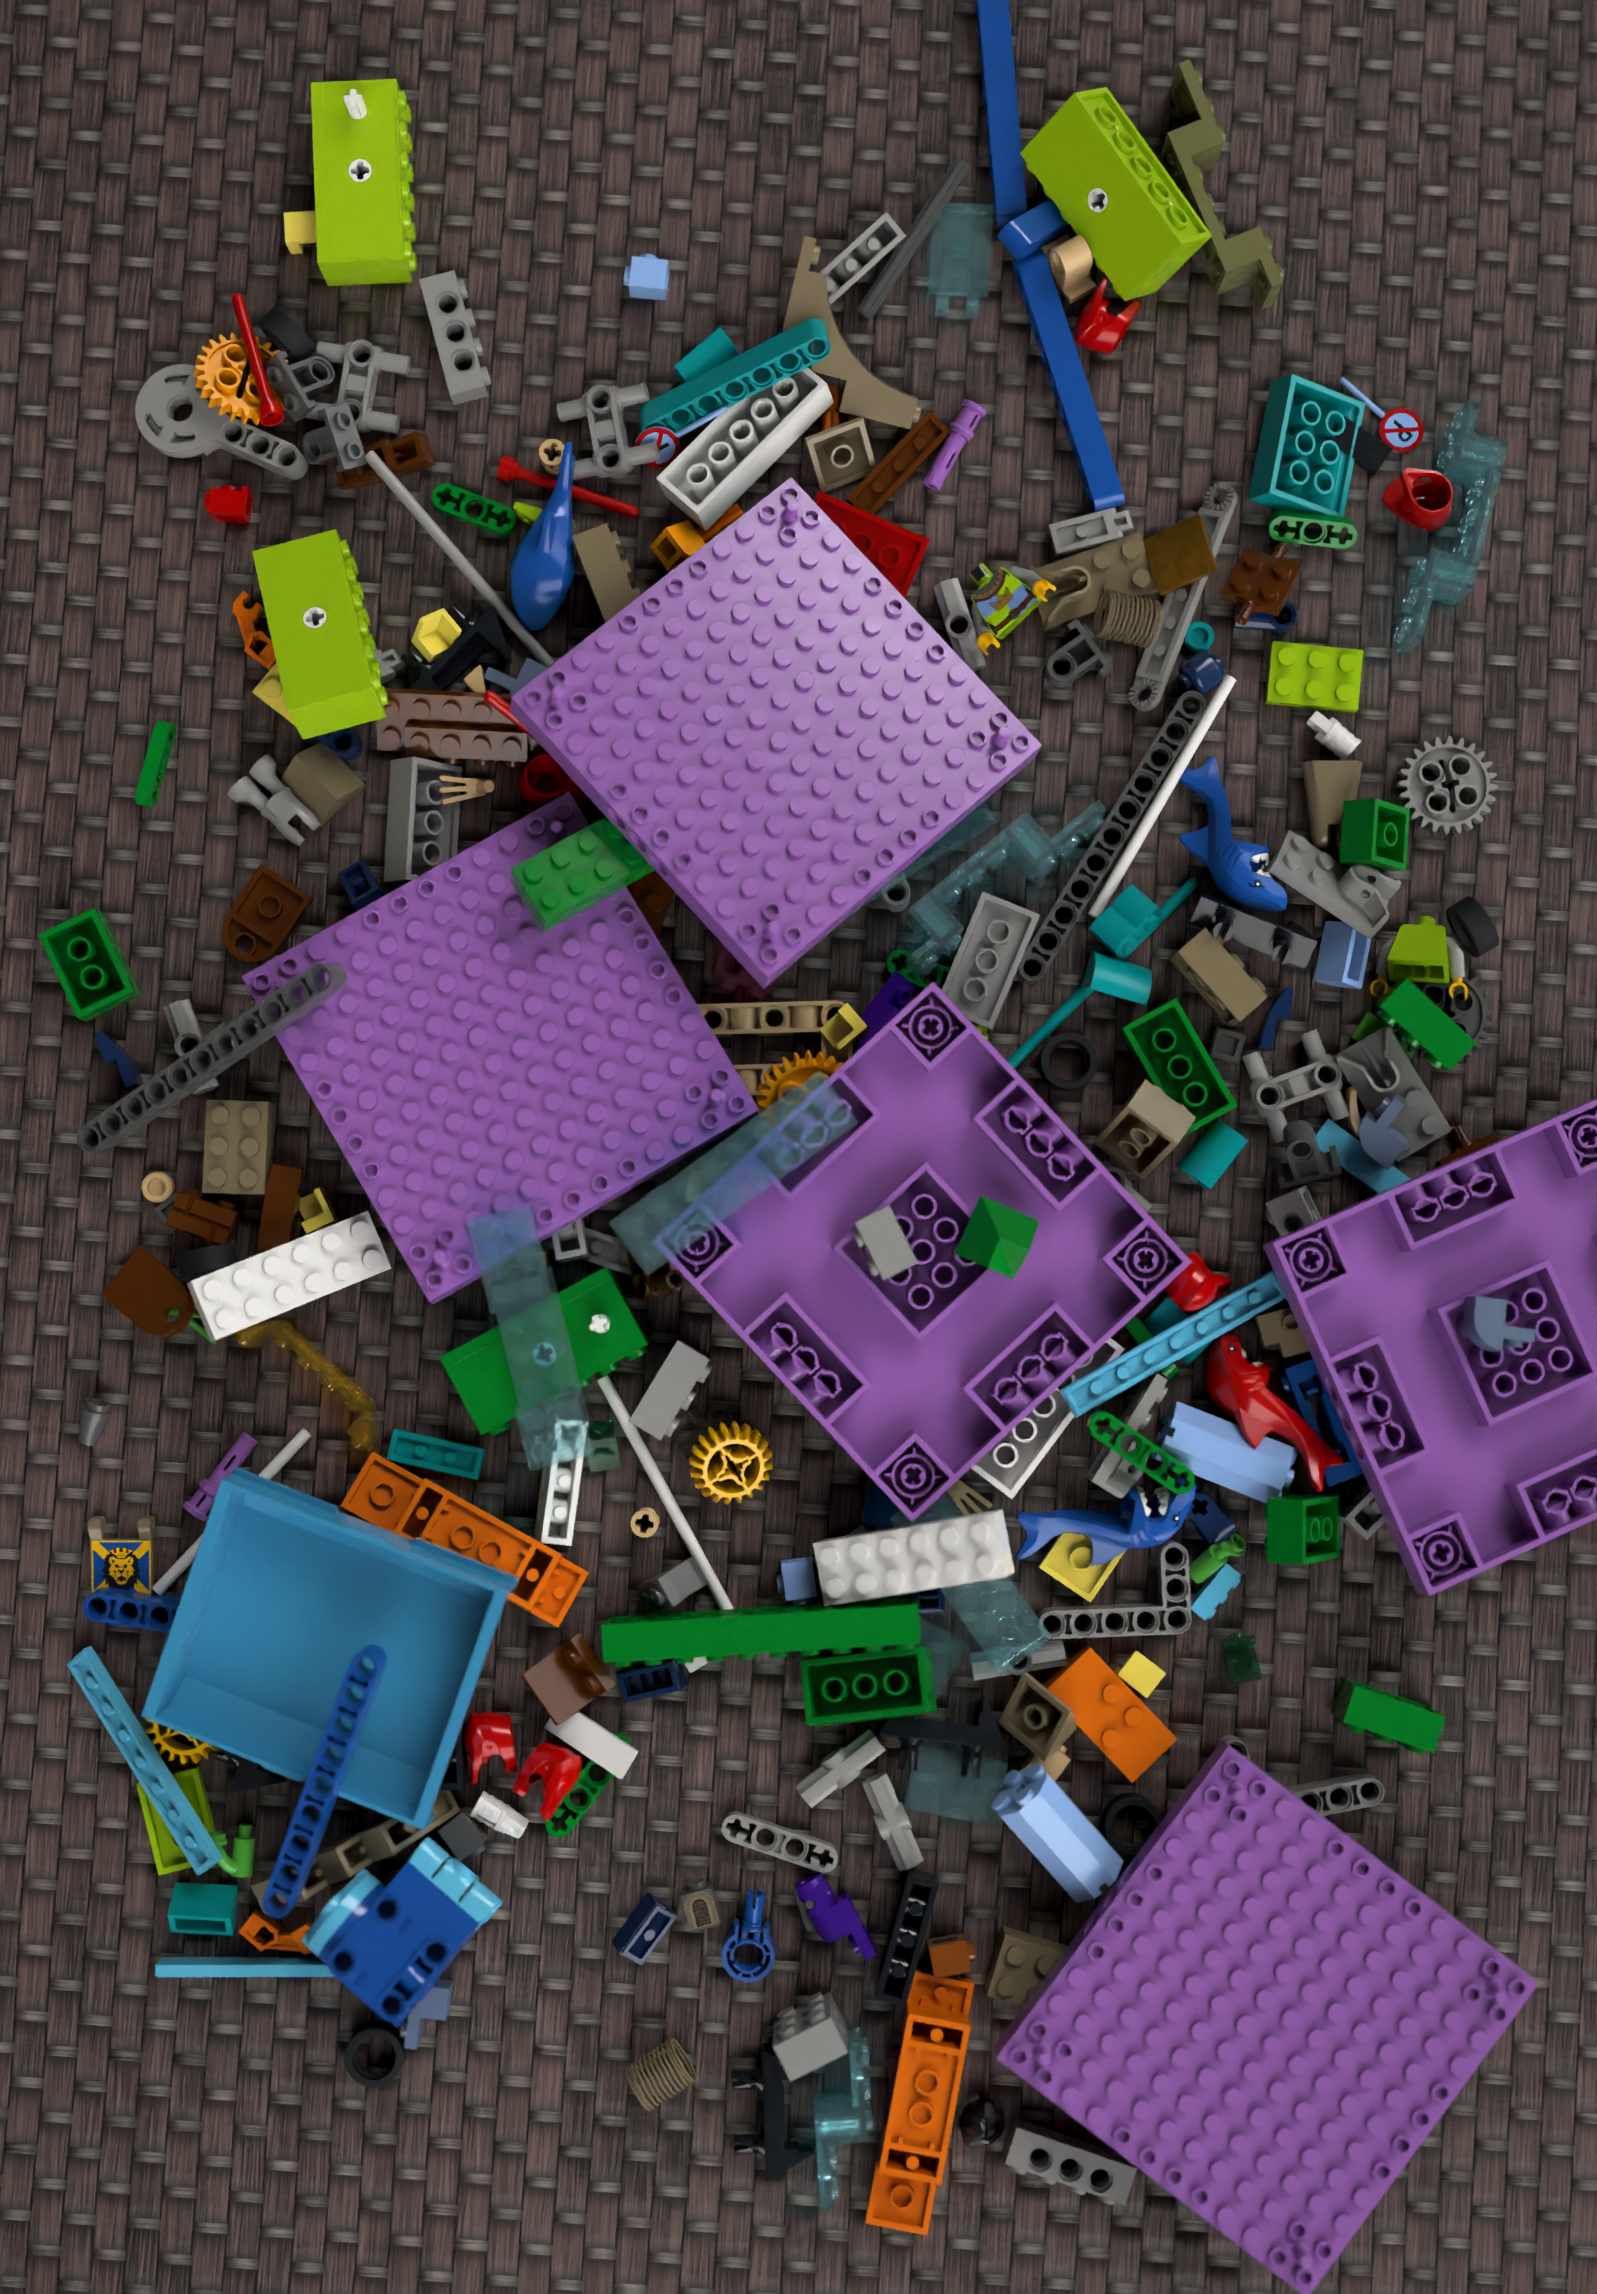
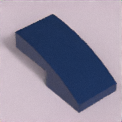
M1287 987L1282 990L1269 1007L1261 1024L1255 1049L1269 1050L1273 1048L1276 1021L1284 1022L1290 1018L1294 988Z
M101 1031L94 1033L104 1063L118 1064L125 1087L134 1090L144 1083L142 1077L125 1049L110 1035Z

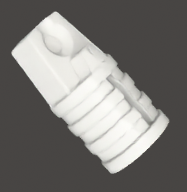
M1316 711L1307 721V725L1317 733L1314 738L1322 745H1325L1328 750H1331L1340 760H1346L1361 743L1359 738L1357 739L1355 735L1350 733L1334 717L1328 720Z
M484 1790L469 1815L492 1827L494 1830L506 1833L517 1839L522 1836L529 1822L527 1818L513 1809L511 1805L503 1803L502 1800L496 1799Z

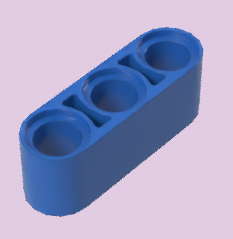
M1049 199L1010 221L999 232L997 238L1015 260L1020 261L1065 235L1072 226L1062 218L1061 211L1055 202Z

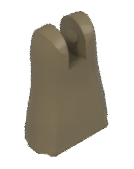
M1313 760L1303 762L1302 769L1308 804L1310 835L1314 847L1326 848L1328 824H1335L1336 848H1339L1342 835L1341 815L1343 813L1344 801L1356 800L1362 762L1355 760Z

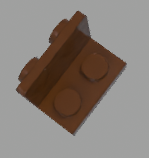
M580 1633L568 1639L522 1674V1679L556 1726L564 1723L594 1698L616 1685Z

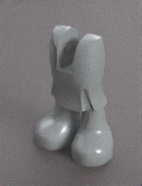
M269 754L264 755L252 766L249 774L271 792L273 796L268 799L248 776L239 779L230 788L227 795L235 802H249L261 812V816L269 819L286 839L300 846L305 839L288 822L297 814L301 821L313 831L320 826V823L314 813L293 795L290 787H285L275 773L276 763Z

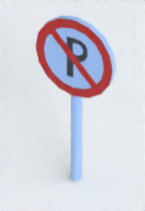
M1344 377L1340 378V383L1382 419L1379 424V436L1381 441L1393 448L1391 451L1407 453L1420 444L1424 428L1421 419L1416 413L1409 409L1397 408L1385 414Z
M722 406L676 433L663 426H652L643 430L638 435L635 446L655 442L660 453L659 461L646 463L645 465L652 468L669 466L680 453V441L678 438L726 412L727 408Z

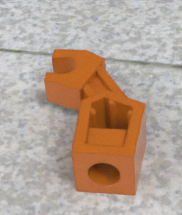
M243 591L233 602L232 614L237 617L245 644L244 651L269 671L276 663L272 641L262 631H257L255 626L259 621L263 607L256 602L253 608L246 609L245 604L251 597ZM261 640L267 646L257 655L254 649L257 641Z
M257 1908L239 1930V1933L260 1951L265 1949L300 1951L303 1955L312 1952L301 1942L307 1930L312 1926L310 1922L301 1925L292 1933H283L280 1923L267 1914L264 1915L263 1911ZM263 1926L270 1933H274V1936L267 1941L266 1938L258 1934Z

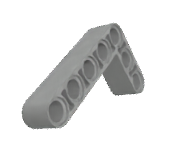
M1167 1540L1157 1548L1159 1603L1047 1607L1039 1611L1036 1616L1035 1622L1038 1630L1048 1639L1184 1633L1189 1629L1192 1620L1189 1556L1187 1550L1174 1540ZM1172 1547L1178 1548L1180 1552L1179 1559L1175 1563H1167L1165 1560L1166 1551ZM1172 1579H1179L1181 1582L1180 1591L1173 1595L1168 1594L1166 1590L1168 1582ZM1175 1610L1181 1611L1183 1615L1181 1623L1176 1626L1169 1625V1614ZM1145 1611L1150 1612L1152 1616L1150 1624L1146 1627H1139L1137 1625L1138 1615ZM1111 1613L1120 1614L1121 1621L1116 1628L1106 1627L1105 1620ZM1086 1614L1090 1618L1088 1627L1082 1630L1076 1629L1074 1626L1075 1618L1078 1615ZM1050 1615L1058 1617L1059 1624L1056 1629L1052 1631L1043 1629V1621L1046 1617Z
M1226 1735L1218 1740L1216 1747L1223 1739L1230 1745H1238L1239 1752L1250 1760L1246 1745L1238 1737ZM1367 1772L1286 1787L1300 1799L1306 1794L1312 1795L1313 1802L1310 1806L1322 1816L1378 1805L1385 1795L1382 1783ZM1367 1782H1372L1374 1785L1373 1792L1368 1796H1362V1786ZM1337 1788L1343 1789L1342 1799L1338 1802H1331V1792Z

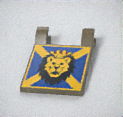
M94 1516L89 1519L91 1593L101 1587H110L154 1594L152 1589L154 1586V1516H143L139 1519V1538H104L105 1517ZM95 1598V1601H104L101 1598Z

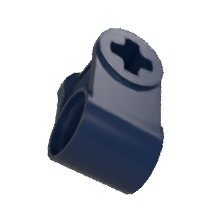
M1196 1490L1193 1501L1195 1499L1199 1500L1201 1509L1199 1511L1193 1509L1195 1506L1192 1503L1187 1517L1209 1546L1219 1545L1237 1530V1527L1207 1494Z

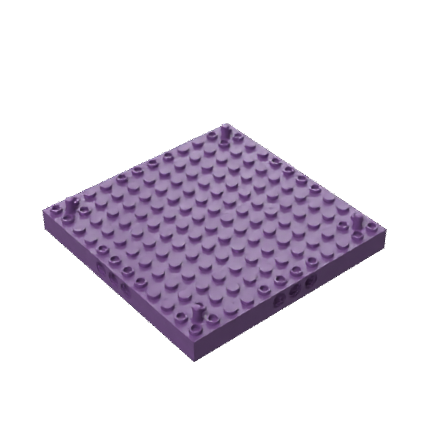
M792 477L511 697L510 712L614 824L763 989L1028 765L1042 747L1041 743Z
M570 792L565 793L242 976L256 1003H259L314 964L338 963L345 968L347 982L340 991L275 1036L428 1301L433 1305L759 1115V1108L627 887L622 888L543 933L511 884L510 877L513 867L589 826ZM326 972V973H325V981H326V983H328L329 976H328V973ZM302 988V990H301V996H302V999L304 1000L305 993H304V990H303V988ZM278 1005V1014L280 1015V1014H281V1008H280V1006Z
M934 982L926 987L652 1241L911 1522L919 1517L1192 1263ZM980 1195L1039 1221L1030 1251L1014 1279L955 1254ZM886 1205H890L918 1263L882 1280L880 1274L873 1276L865 1260L871 1256L865 1245L862 1247L858 1246L851 1230L856 1228L854 1221Z
M1597 1098L1579 1104L1263 1244L1264 1250L1417 1594L1426 1596L1436 1594L1597 1519ZM1482 1296L1507 1300L1505 1325L1535 1329V1342L1523 1343L1522 1348L1503 1346L1502 1351H1487L1478 1347L1470 1340L1464 1328L1465 1297Z
M1222 1739L993 2048L996 2058L1299 2293L1311 2294L1539 1983L1520 1966Z

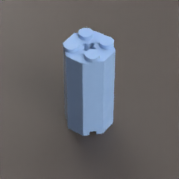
M1173 1400L1162 1421V1424H1164L1161 1433L1158 1432L1154 1444L1188 1467L1194 1475L1266 1504L1267 1498L1281 1496L1282 1487L1288 1488L1294 1476V1471L1290 1467L1294 1464L1297 1457V1448L1264 1436L1259 1446L1254 1449L1243 1436L1239 1425ZM1152 1453V1458L1162 1462V1458L1158 1453Z
M1041 1764L1021 1769L1019 1772L1012 1770L1004 1777V1785L993 1800L992 1808L1076 1903L1097 1898L1102 1893L1098 1889L1100 1886L1106 1883L1109 1887L1116 1881L1124 1861Z

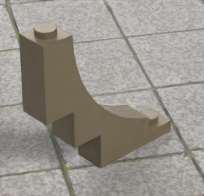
M805 235L782 331H786L811 318L822 320L827 328L831 350L827 357L812 365L811 371L847 380L839 411L910 429L912 422L918 423L922 405L917 404L918 397L888 385L870 372L852 353L836 325L830 307L826 274L810 270L811 264L816 266L818 264L821 246L816 245L817 238Z
M438 1791L432 1811L436 1812L433 1822L424 1830L390 1816H385L351 1836L317 1852L301 1897L297 1903L305 1901L330 1884L350 1878L373 1862L395 1855L459 1813L460 1809L451 1791ZM288 1865L290 1872L298 1874L297 1869L293 1865ZM272 1873L251 1886L264 1915L267 1913L263 1909L262 1902ZM276 1893L277 1898L281 1902L287 1903L286 1898L282 1894Z

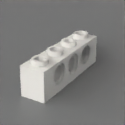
M550 1415L533 1539L540 1543L572 1546L588 1427L587 1420Z

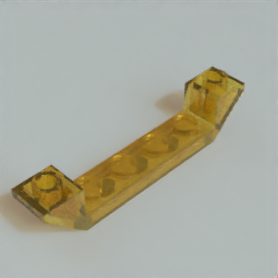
M285 1320L262 1321L235 1332L234 1338L247 1349L250 1346L253 1349L260 1348L274 1333L276 1336L273 1339L279 1346L286 1351L291 1348L299 1355L296 1360L308 1371L314 1369L322 1376L320 1382L332 1392L338 1390L345 1397L342 1401L355 1413L358 1410L362 1412L346 1431L351 1436L349 1439L350 1443L361 1452L365 1449L371 1452L378 1447L376 1402Z

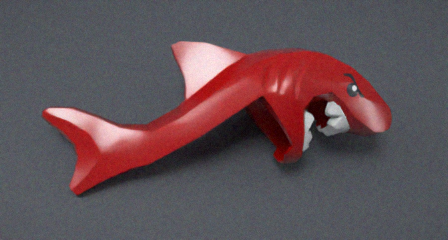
M1229 1330L1213 1339L1208 1347L1204 1368L1206 1388L1211 1399L1222 1411L1236 1419L1243 1436L1252 1448L1258 1447L1264 1436L1270 1432L1291 1441L1302 1456L1310 1483L1316 1491H1323L1324 1471L1330 1466L1341 1465L1343 1458L1321 1440L1315 1431L1293 1409L1266 1388L1269 1373L1272 1371L1268 1363L1259 1361L1253 1362L1252 1365L1245 1360L1247 1352L1242 1348V1344L1235 1332Z

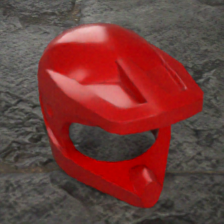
M1103 277L1090 301L1077 319L1074 338L1076 344L1082 345L1091 351L1112 354L1125 335L1141 304L1131 299L1126 302V309L1117 316L1109 315L1107 309L1110 301L1103 299L1108 279Z
M1407 468L1389 484L1382 500L1398 518L1408 524L1425 531H1435L1445 525L1452 512L1453 487L1448 478L1442 473L1434 470ZM1431 478L1432 482L1420 481L1418 479Z
M541 754L534 757L524 766L520 773V793L524 799L534 805L542 807L567 792L571 793L580 810L586 802L587 795L549 754Z
M1196 1252L1187 1256L1192 1263L1164 1288L1178 1309L1186 1312L1206 1307L1213 1300L1222 1296L1233 1282L1230 1277L1219 1273L1214 1274L1204 1264V1259Z
M489 1711L472 1712L464 1728V1745L467 1752L471 1783L477 1784L478 1771L481 1764H487L488 1757L493 1754H499L503 1757L505 1772H518L510 1715Z
M544 1742L531 1753L524 1763L512 1787V1791L523 1797L527 1794V1788L543 1779L541 1793L545 1798L539 1814L543 1819L549 1821L565 1795L577 1783L581 1774L582 1758L566 1747Z

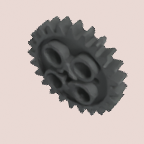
M1465 969V977H1462V981L1468 988V998L1466 999L1467 1007L1464 1011L1459 1010L1455 1005L1457 995L1464 997L1465 992L1462 989L1458 988L1453 991L1454 1002L1448 996L1445 1003V989L1450 988L1453 984V978H1449V983L1412 982L1423 994L1426 989L1433 990L1437 995L1435 1005L1443 1009V1012L1476 1042L1473 1046L1474 1049L1482 1048L1478 1038H1489V1035L1483 1028L1493 1026L1492 1022L1486 1020V1016L1493 1014L1494 1010L1485 1009V1004L1491 1002L1492 998H1482L1481 994L1487 988L1486 986L1478 989L1475 987L1478 977L1467 980L1468 970ZM1399 1026L1394 1028V1031H1403ZM1401 1037V1039L1399 1040L1400 1043L1405 1042V1040ZM1410 1045L1407 1051L1411 1052L1417 1048ZM1419 1045L1417 1047L1419 1050L1417 1059L1420 1060L1424 1058L1422 1055L1426 1051ZM1471 1050L1465 1055L1466 1058L1472 1056Z

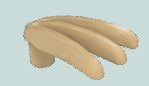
M443 775L438 778L441 781L465 784V786L441 787L438 790L441 793L466 792L464 795L443 799L441 803L444 805L483 796L494 790V783L491 780L483 781L480 779Z
M1348 1087L1345 1090V1103L1350 1113L1347 1119L1355 1138L1360 1139L1361 1119L1357 1105V1089Z
M959 1479L947 1490L964 1515H970V1513L960 1501L961 1498L976 1513L983 1512L966 1493L972 1495L988 1508L992 1507V1503Z

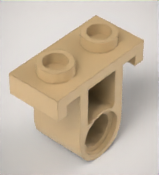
M1066 234L1041 248L1046 255L1051 273L1068 304L1096 290L1097 285L1089 276L1093 262L1092 254L1087 242L1081 235L1070 239L1069 235Z

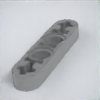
M738 1811L728 1813L722 1821L721 1830L723 1836L728 1841L822 1873L831 1872L838 1864L837 1849L830 1842ZM735 1819H739L741 1821L740 1826L748 1830L750 1823L755 1824L752 1830L751 1841L745 1839L747 1832L738 1830L736 1835L732 1834L731 1827L727 1826V1824L734 1823ZM764 1828L771 1830L774 1834L773 1842L769 1845L760 1844L756 1839V1834L759 1830ZM799 1839L803 1843L804 1849L799 1855H791L787 1852L786 1844L789 1840ZM809 1843L814 1844L813 1852L822 1854L824 1849L829 1850V1856L833 1858L832 1861L827 1860L822 1865L819 1863V1857L810 1854V1861L805 1860L809 1850Z

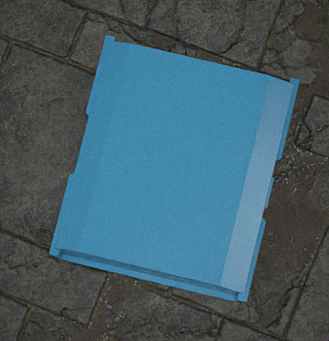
M235 1467L231 1475L221 1480L141 1717L261 1764L263 1768L297 1782L303 1781L306 1783L350 1661L364 1647L372 1644L378 1645L387 1655V1664L338 1796L424 1830L433 1822L436 1813L432 1811L434 1802L507 1596L515 1590L519 1577L416 1537L414 1540L398 1535L338 1511L336 1505ZM363 1657L364 1665L369 1669H374L373 1661L368 1657ZM353 1686V1694L357 1698L363 1699L362 1691ZM341 1716L343 1725L347 1728H352L351 1721L347 1717ZM330 1746L332 1754L336 1757H341L339 1749ZM320 1775L321 1783L330 1787L329 1780L325 1776Z

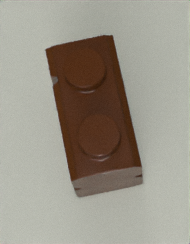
M189 1188L188 1193L179 1191L166 1221V1226L216 1245H230L242 1213L234 1211L236 1205L222 1199H218L217 1204L205 1200L206 1193L193 1188Z

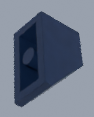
M364 858L338 873L342 885L356 911L386 895Z

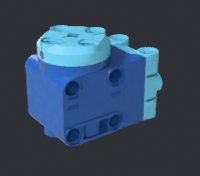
M428 1836L414 1851L409 1861L387 1887L365 1868L360 1870L342 1891L337 1893L326 1905L301 1942L326 1963L330 1972L374 2012L398 2027L418 2002L430 1992L447 1967L481 1926L492 1917L503 1901L481 1883L479 1877L462 1862L453 1858Z

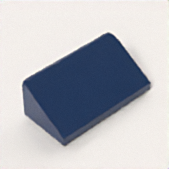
M873 1479L859 1522L880 1529H888L897 1505Z
M648 1892L613 1938L612 1944L620 1955L642 1966L679 1914Z

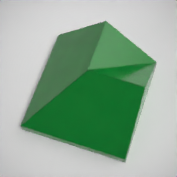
M980 1195L955 1254L1014 1279L1030 1251L1039 1221Z

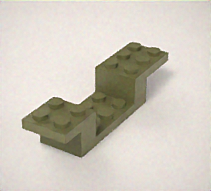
M1190 59L1178 63L1170 88V94L1184 126L1167 132L1159 160L1212 234V237L1198 250V254L1215 294L1219 295L1250 283L1262 310L1272 306L1284 281L1283 270L1279 263L1275 264L1271 255L1272 245L1267 235L1263 236L1260 226L1226 239L1227 234L1222 221H1217L1214 214V200L1210 193L1205 192L1202 185V173L1215 169L1226 137L1222 125L1217 124L1214 119V107L1210 97H1205L1201 88L1202 78L1197 68H1193Z

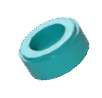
M1193 622L1189 625L1183 644L1191 653L1206 652L1214 642V631L1205 622Z

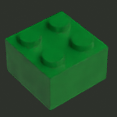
M1376 798L1344 801L1343 813L1341 815L1340 863L1350 866L1363 864L1379 872L1406 870L1410 809Z

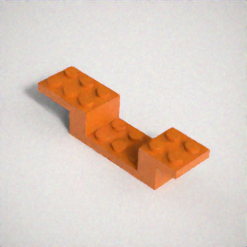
M373 1451L340 1505L342 1508L375 1526L414 1540L416 1537L519 1577L515 1590L507 1596V1600L559 1628L589 1574L588 1571L562 1558V1554L428 1479L424 1478L423 1480Z
M918 1969L915 1971L900 2030L902 2039L887 2123L882 2126L865 2216L866 2224L922 2235L928 2234L936 2186L942 2183L970 2034L969 2010L974 1980L954 1976L935 1979L933 1972Z

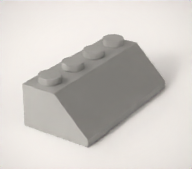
M414 756L391 760L384 882L404 885L457 855L460 801L445 805L441 801L460 796L461 792L441 793L438 790L441 787L461 786V783L441 781L438 778L441 775L462 778V767Z

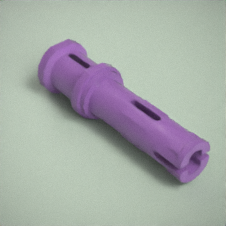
M963 399L960 413L955 422H951L948 426L951 432L937 454L928 474H926L922 481L925 486L934 491H940L962 447L973 439V431L977 423L987 413L980 405L971 400Z
M243 1432L208 1479L204 1478L199 1482V1489L190 1501H185L182 1506L196 1518L206 1521L208 1518L207 1513L213 1506L221 1480L231 1475L235 1467L240 1468L258 1442Z

